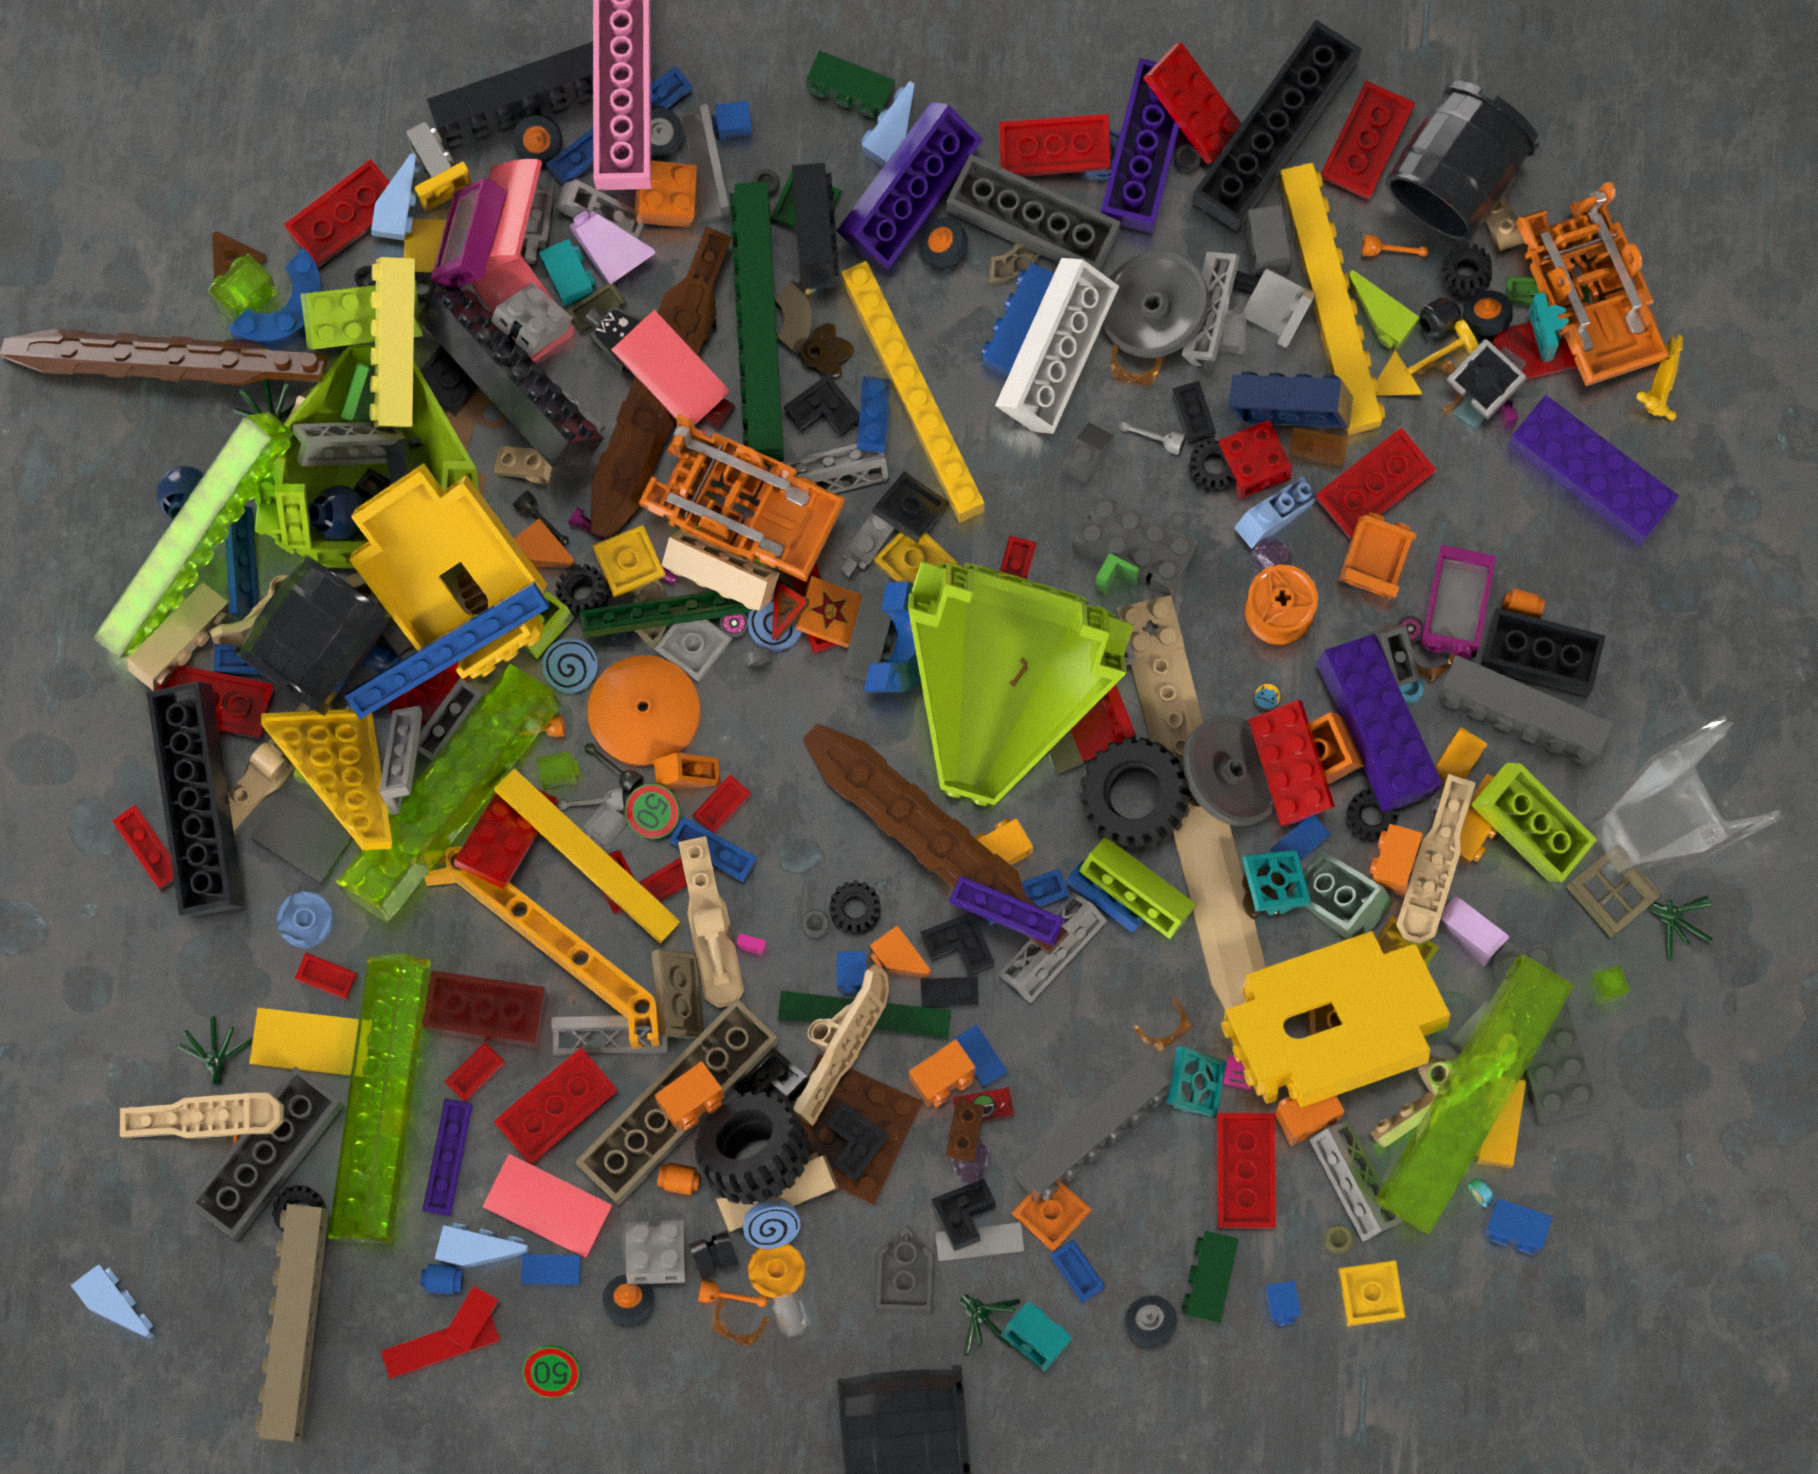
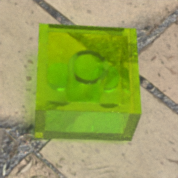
M249 253L244 257L237 258L224 276L220 275L212 281L208 290L214 306L231 323L246 308L257 313L278 293L272 276Z

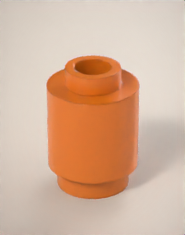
M1512 588L1511 592H1505L1501 608L1540 619L1545 599L1539 598L1538 594Z
M671 1162L668 1165L661 1164L657 1186L663 1187L664 1191L692 1195L693 1190L698 1191L701 1174L696 1173L697 1168Z

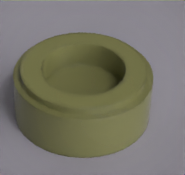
M1343 1225L1330 1227L1324 1235L1326 1249L1336 1255L1346 1253L1353 1244L1352 1232Z

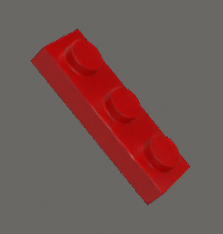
M134 805L114 818L112 822L158 889L162 890L174 881L171 857L140 810Z

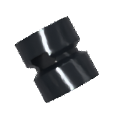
M727 1230L712 1235L709 1242L701 1239L689 1244L701 1279L715 1275L718 1268L726 1271L739 1266Z

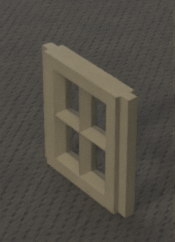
M1618 844L1566 886L1568 891L1610 939L1662 896L1659 890ZM1611 862L1626 877L1615 887L1601 872ZM1595 875L1610 890L1599 900L1584 885ZM1629 882L1644 897L1633 907L1618 892ZM1613 895L1627 910L1617 921L1602 905Z

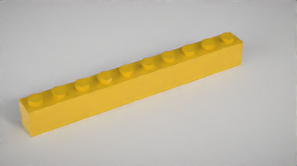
M1313 163L1282 169L1279 181L1308 289L1315 292L1312 304L1331 375L1342 379L1353 395L1350 426L1346 428L1347 435L1379 429L1382 419L1385 418V410L1382 402H1377L1375 395L1378 392V384L1375 376H1370L1368 369L1371 366L1368 350L1364 351L1361 341H1364V333L1361 324L1357 325L1354 315H1357V307L1354 298L1350 299L1347 290L1350 289L1348 274L1343 273L1340 264L1343 263L1341 248L1335 247L1333 239L1337 237L1333 221H1328L1327 213L1330 212L1328 199L1326 196L1322 197L1320 187H1323L1320 171H1315Z
M867 261L842 271V284L890 379L947 500L950 502L949 504L958 522L961 523L983 513L985 503Z

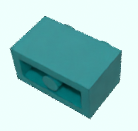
M567 239L539 252L541 262L563 308L579 302L593 293L592 285L596 283L590 269L584 270L581 264L584 257L578 245L573 247L570 239Z
M1029 1301L1010 1320L1000 1335L1043 1372H1046L1072 1340V1337L1063 1326L1055 1324L1045 1315V1312L1040 1307L1031 1304Z

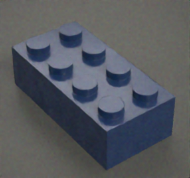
M1245 371L1241 375L1232 374L1228 407L1241 424H1259L1269 420L1271 425L1349 428L1353 395L1343 380L1335 375L1312 378L1308 374H1296V377H1285L1281 373H1269L1268 376H1258L1257 373Z

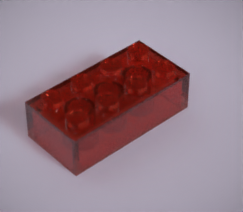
M432 970L422 1027L425 1032L538 1048L547 991L542 986Z

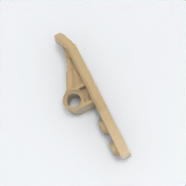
M359 573L352 574L345 580L365 596L373 593ZM288 575L275 577L271 581L267 596L252 608L242 621L220 624L212 628L209 632L214 645L237 644V642L242 644L255 619Z
M302 702L295 712L315 710ZM329 703L330 710H334V707ZM272 738L256 749L250 758V762L247 764L243 777L228 792L234 831L265 797L277 792L293 775L296 769Z
M1450 774L1447 776L1432 829L1423 838L1396 923L1405 941L1421 945L1435 937L1461 853L1460 833L1476 782Z
M705 836L681 841L678 844L690 896L687 914L705 1000L718 1008L729 1006L736 998L739 1000L744 993V987L727 906L717 890L709 847Z
M874 964L865 971L862 987L850 1005L848 1004L832 1019H818L809 1026V1039L825 1053L818 1067L811 1074L804 1091L797 1098L793 1108L797 1116L809 1125L813 1126L840 1078L852 1066L886 1007L889 994L888 975L878 965Z
M1505 1033L1497 1038L1484 1053L1467 1054L1449 1059L1429 1056L1427 1064L1418 1066L1420 1077L1429 1091L1415 1102L1403 1105L1399 1109V1113L1393 1117L1379 1121L1375 1126L1376 1128L1370 1131L1375 1142L1385 1148L1432 1115L1445 1110L1503 1071L1516 1055L1519 1044L1516 1037L1510 1033ZM1439 1066L1438 1074L1431 1077L1432 1069Z
M271 1093L188 1097L171 1105L120 1108V1137L123 1138L178 1135L183 1138L192 1139L247 1134H271L283 1123V1104Z

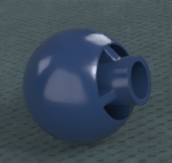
M178 466L170 469L161 477L157 485L156 497L159 507L168 517L175 522L183 523L198 519L208 510L212 502L213 492L211 483L203 472L190 466Z
M344 485L330 486L322 490L316 496L313 503L308 506L310 524L314 525L322 536L330 540H349L361 531L351 517L355 509L364 504L365 501L351 487Z

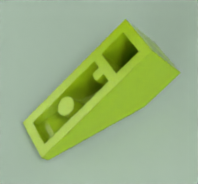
M1352 269L1348 275L1350 289L1374 334L1382 345L1387 348L1393 347L1398 351L1416 328L1420 317Z

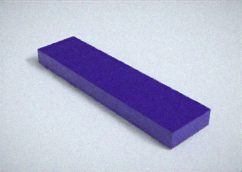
M960 876L949 899V903L1052 946H1054L1065 923V919L1061 916L963 876Z
M444 1099L422 1209L423 1212L448 1217L452 1216L473 1103Z

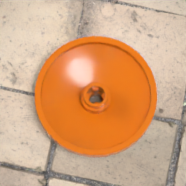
M650 655L628 657L607 668L595 682L588 700V722L596 742L611 758L629 766L654 767L655 759L674 753H682L692 742L700 721L699 697L691 679L676 664ZM643 704H646L648 707L646 711L638 710Z

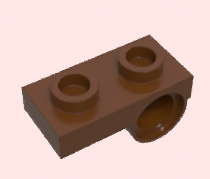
M956 1100L945 1158L974 1163L985 1105Z

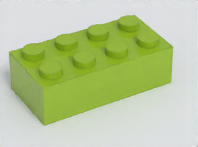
M414 281V337L423 336L421 322L417 319L420 310L416 281ZM376 285L301 293L307 349L375 342V336H371V322L375 320L376 308L371 306L372 292H376Z
M1505 763L1471 804L1547 881L1563 882L1597 841L1521 763Z

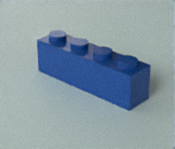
M1030 263L1027 270H1021L1016 281L1019 287L1015 294L1010 293L1004 306L1007 311L1003 318L998 317L992 330L995 335L991 342L986 341L980 356L984 357L983 367L1008 378L1054 276L1053 272L1033 263Z

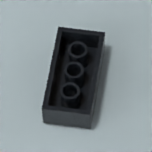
M825 163L792 165L801 290L834 287V277L839 276L832 175L831 173H826Z
M1495 608L1480 665L1499 674L1589 697L1594 686L1606 636Z

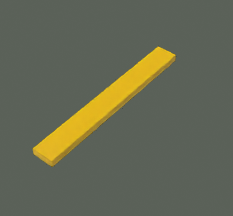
M515 768L494 788V791L660 944L680 924V920Z

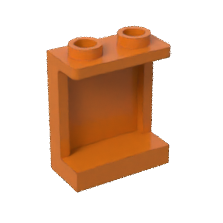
M1369 513V515L1361 516L1358 519L1338 580L1392 599L1397 596L1399 590L1397 583L1412 540L1416 539L1417 534L1411 532V527L1406 524L1395 522L1392 525L1384 522L1385 517Z

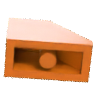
M540 519L536 520L514 538L534 567L566 570L569 567L572 570L575 568V560Z
M674 753L654 760L656 783L666 786L668 789L683 790L717 787L720 785L718 758Z
M895 926L870 945L872 953L869 955V958L873 964L883 967L887 973L924 979L931 976L930 968L898 926Z

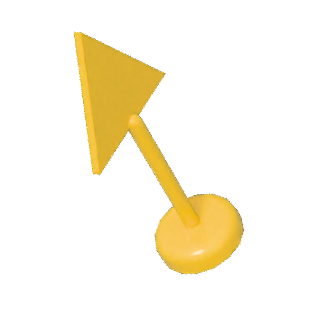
M1460 319L1455 323V331L1459 337L1458 340L1409 368H1406L1395 350L1377 379L1378 392L1375 395H1423L1411 376L1412 373L1461 345L1465 347L1469 354L1479 346L1464 319Z

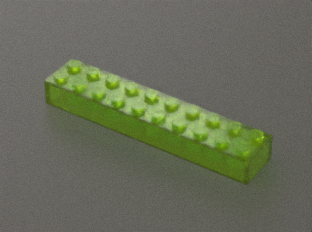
M270 412L244 417L93 638L118 659L131 656L168 618L167 616L172 609H176L184 600L182 595L185 590L193 586L198 580L199 574L197 573L201 567L207 565L214 556L212 551L217 544H221L230 533L228 530L230 525L243 515L245 511L243 507L246 502L254 498L259 492L260 487L258 485L262 479L272 473L276 466L274 464L275 460L279 455H283L291 445L289 440L294 434L293 431Z
M509 664L413 784L410 795H405L402 798L400 813L389 814L388 818L392 837L391 849H361L336 880L344 895L388 923L559 709L561 703L554 691L517 667Z
M405 953L373 955L367 958L328 1239L350 1244H392L431 960Z
M1518 954L1373 1203L1421 1232L1430 1234L1575 986L1573 983L1530 957Z

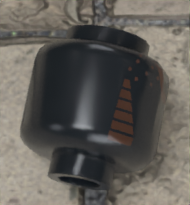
M1440 297L1421 308L1420 328L1426 335L1441 338L1455 330V323L1460 320V308L1455 302Z

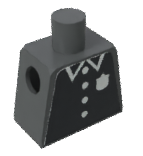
M613 306L606 316L593 307L584 318V321L595 329L590 336V341L620 373H623L627 367L611 350L642 319L616 306Z

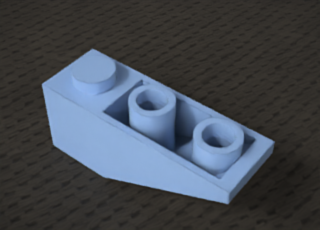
M909 82L905 88L900 87L893 97L895 102L889 109L885 108L877 119L878 125L873 131L869 129L862 138L863 155L882 168L908 134L914 100V84L912 82Z
M416 154L408 156L376 201L371 229L372 236L405 241V234L411 233L413 217L408 216L409 206H415L417 195L416 191L412 189L413 179L419 180L421 163H416Z
M1303 476L1248 510L1234 528L1252 549L1273 536L1317 502V499L1314 497L1317 492Z
M452 1222L451 1227L443 1225L435 1260L438 1263L467 1269L528 1254L529 1247L523 1244L524 1239L513 1236H507V1240L495 1238V1232L480 1229L479 1233L468 1231V1226Z
M98 1264L71 1285L86 1307L92 1312L148 1339L154 1336L150 1331L153 1324L144 1313L138 1315L132 1307L136 1304V1301L127 1290L121 1292L116 1285L120 1280L110 1267L104 1269V1267Z

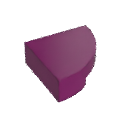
M1507 400L1501 406L1504 428H1512L1516 425L1518 416L1516 408H1513V401Z

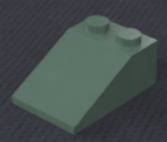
M1320 849L1303 870L1311 900L1308 906L1303 907L1346 939L1370 932L1393 904L1384 887L1323 849ZM1295 882L1286 891L1289 896L1294 894Z

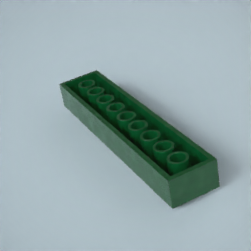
M768 182L734 184L735 193H729L731 218L735 219L731 220L733 245H738L732 246L734 271H739L734 273L736 298H741L735 299L737 324H742L737 326L739 351L744 350V352H738L740 377H745V379H740L742 404H747V406H741L743 431L748 430L747 433H743V445L782 462L784 461Z

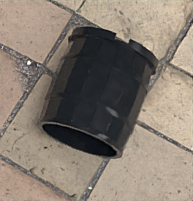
M1457 80L1448 83L1443 91L1442 99L1428 113L1403 149L1393 170L1387 176L1385 184L1393 198L1417 220L1448 237L1467 240L1472 238L1474 232L1492 214V211L1506 194L1515 178H1517L1526 158L1534 155L1539 147V143L1535 144V140L1538 137L1536 130L1509 103L1498 96L1492 101L1480 94L1483 90L1482 87Z
M306 554L269 599L259 616L255 619L242 644L237 642L232 650L284 690L286 687L291 689L298 696V700L325 716L330 710L328 704L348 684V681L375 646L380 634L393 616Z
M951 1365L952 1370H901L838 1379L845 1474H971L970 1464H968L970 1456L965 1397L962 1385V1365Z

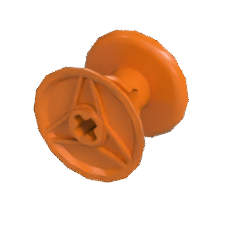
M1278 564L1265 568L1255 576L1249 587L1245 606V617L1248 627L1257 638L1269 644L1286 645L1297 642L1308 632L1313 623L1318 602L1315 584L1306 572L1292 565Z

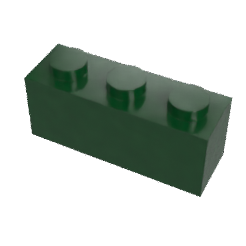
M820 50L806 78L807 89H810L809 91L812 94L822 98L825 96L833 98L837 104L843 107H856L869 117H879L881 112L888 107L895 91L894 79Z
M1205 1231L1203 1238L1197 1237L1194 1254L1199 1255L1197 1266L1191 1265L1188 1282L1193 1283L1191 1294L1185 1293L1181 1309L1187 1311L1186 1319L1216 1326L1220 1325L1239 1238Z

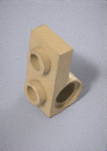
M1505 195L1492 211V214L1485 219L1490 229L1491 239L1498 252L1524 243L1516 224L1518 218Z
M499 446L494 468L495 474L498 476L525 478L528 481L539 484L549 483L552 467L536 449Z

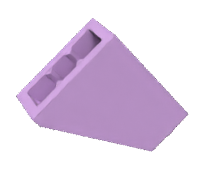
M584 211L578 214L573 219L574 223L569 226L602 279L609 284H612L655 254L653 248L593 211L589 213Z
M1455 896L1451 901L1446 899L1439 926L1485 967L1492 960L1493 956L1497 955L1505 946L1509 936L1458 896Z

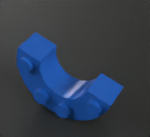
M304 248L284 267L288 278L293 283L292 296L287 304L277 312L269 314L255 313L246 308L228 327L233 339L254 341L270 350H280L292 346L306 337L301 293L324 291V285L314 260Z
M909 581L889 582L886 584L881 610L887 613L894 622L897 632L896 647L892 656L886 662L869 664L864 688L866 692H904L921 684L908 610L909 593L912 592L914 584Z

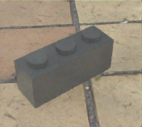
M866 589L863 591L843 667V673L846 676L866 680L869 664L887 661V659H883L885 648H891L894 633L890 632L892 619L881 610L884 598L883 593Z
M460 678L420 732L417 756L437 769L486 702L484 694Z

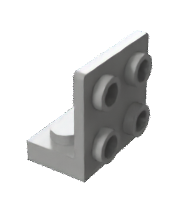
M1266 268L1242 312V317L1280 336L1277 343L1287 348L1310 306L1315 292Z

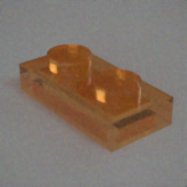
M1293 428L1288 457L1343 467L1348 437Z

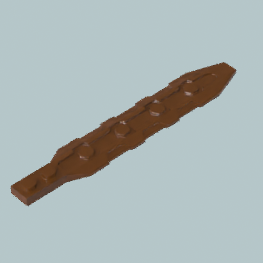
M708 226L703 231L686 277L664 294L657 312L697 356L703 341L707 340L716 317L713 285L732 239L731 236ZM636 377L633 380L626 401L622 402L616 417L617 424L606 452L602 453L592 479L590 532L606 539L613 537L640 506L639 501L651 477H654V467L663 444L668 440L674 425V417Z
M51 329L4 338L0 350L1 358L42 373L70 375L73 373L105 374L107 377L126 378L128 376L152 377L165 381L199 380L228 385H245L265 379L322 382L328 363L327 355L323 353L275 351L254 341L230 339L224 341L195 340L191 337L172 336L170 338L138 336V334L133 333L99 334L69 329Z
M816 724L805 735L803 741L826 783L848 802L852 801L876 821V825L889 837L896 838L917 856V860L930 872L937 873L953 888H955L960 876H963L1039 907L1025 895L1019 873L1001 856L993 854L970 834L969 829L956 818L952 819L928 799L929 796L916 784L909 783L887 764V760L865 741L820 724ZM1062 927L1054 946L1030 936L1027 937L1050 955L1069 933Z

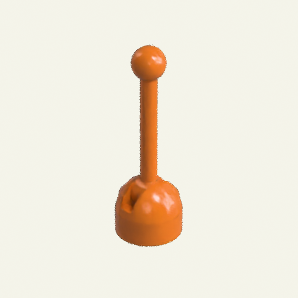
M1364 234L1362 240V256H1376L1381 250L1416 253L1421 257H1426L1429 253L1426 246L1412 248L1386 245L1382 243L1378 236Z
M563 715L550 716L544 725L513 730L501 728L497 731V737L500 736L503 740L507 736L545 731L551 737H564L565 724Z
M702 1279L698 1302L712 1303L718 1297H725L757 1303L760 1307H765L768 1304V1299L765 1296L757 1298L720 1291L719 1286L714 1281Z

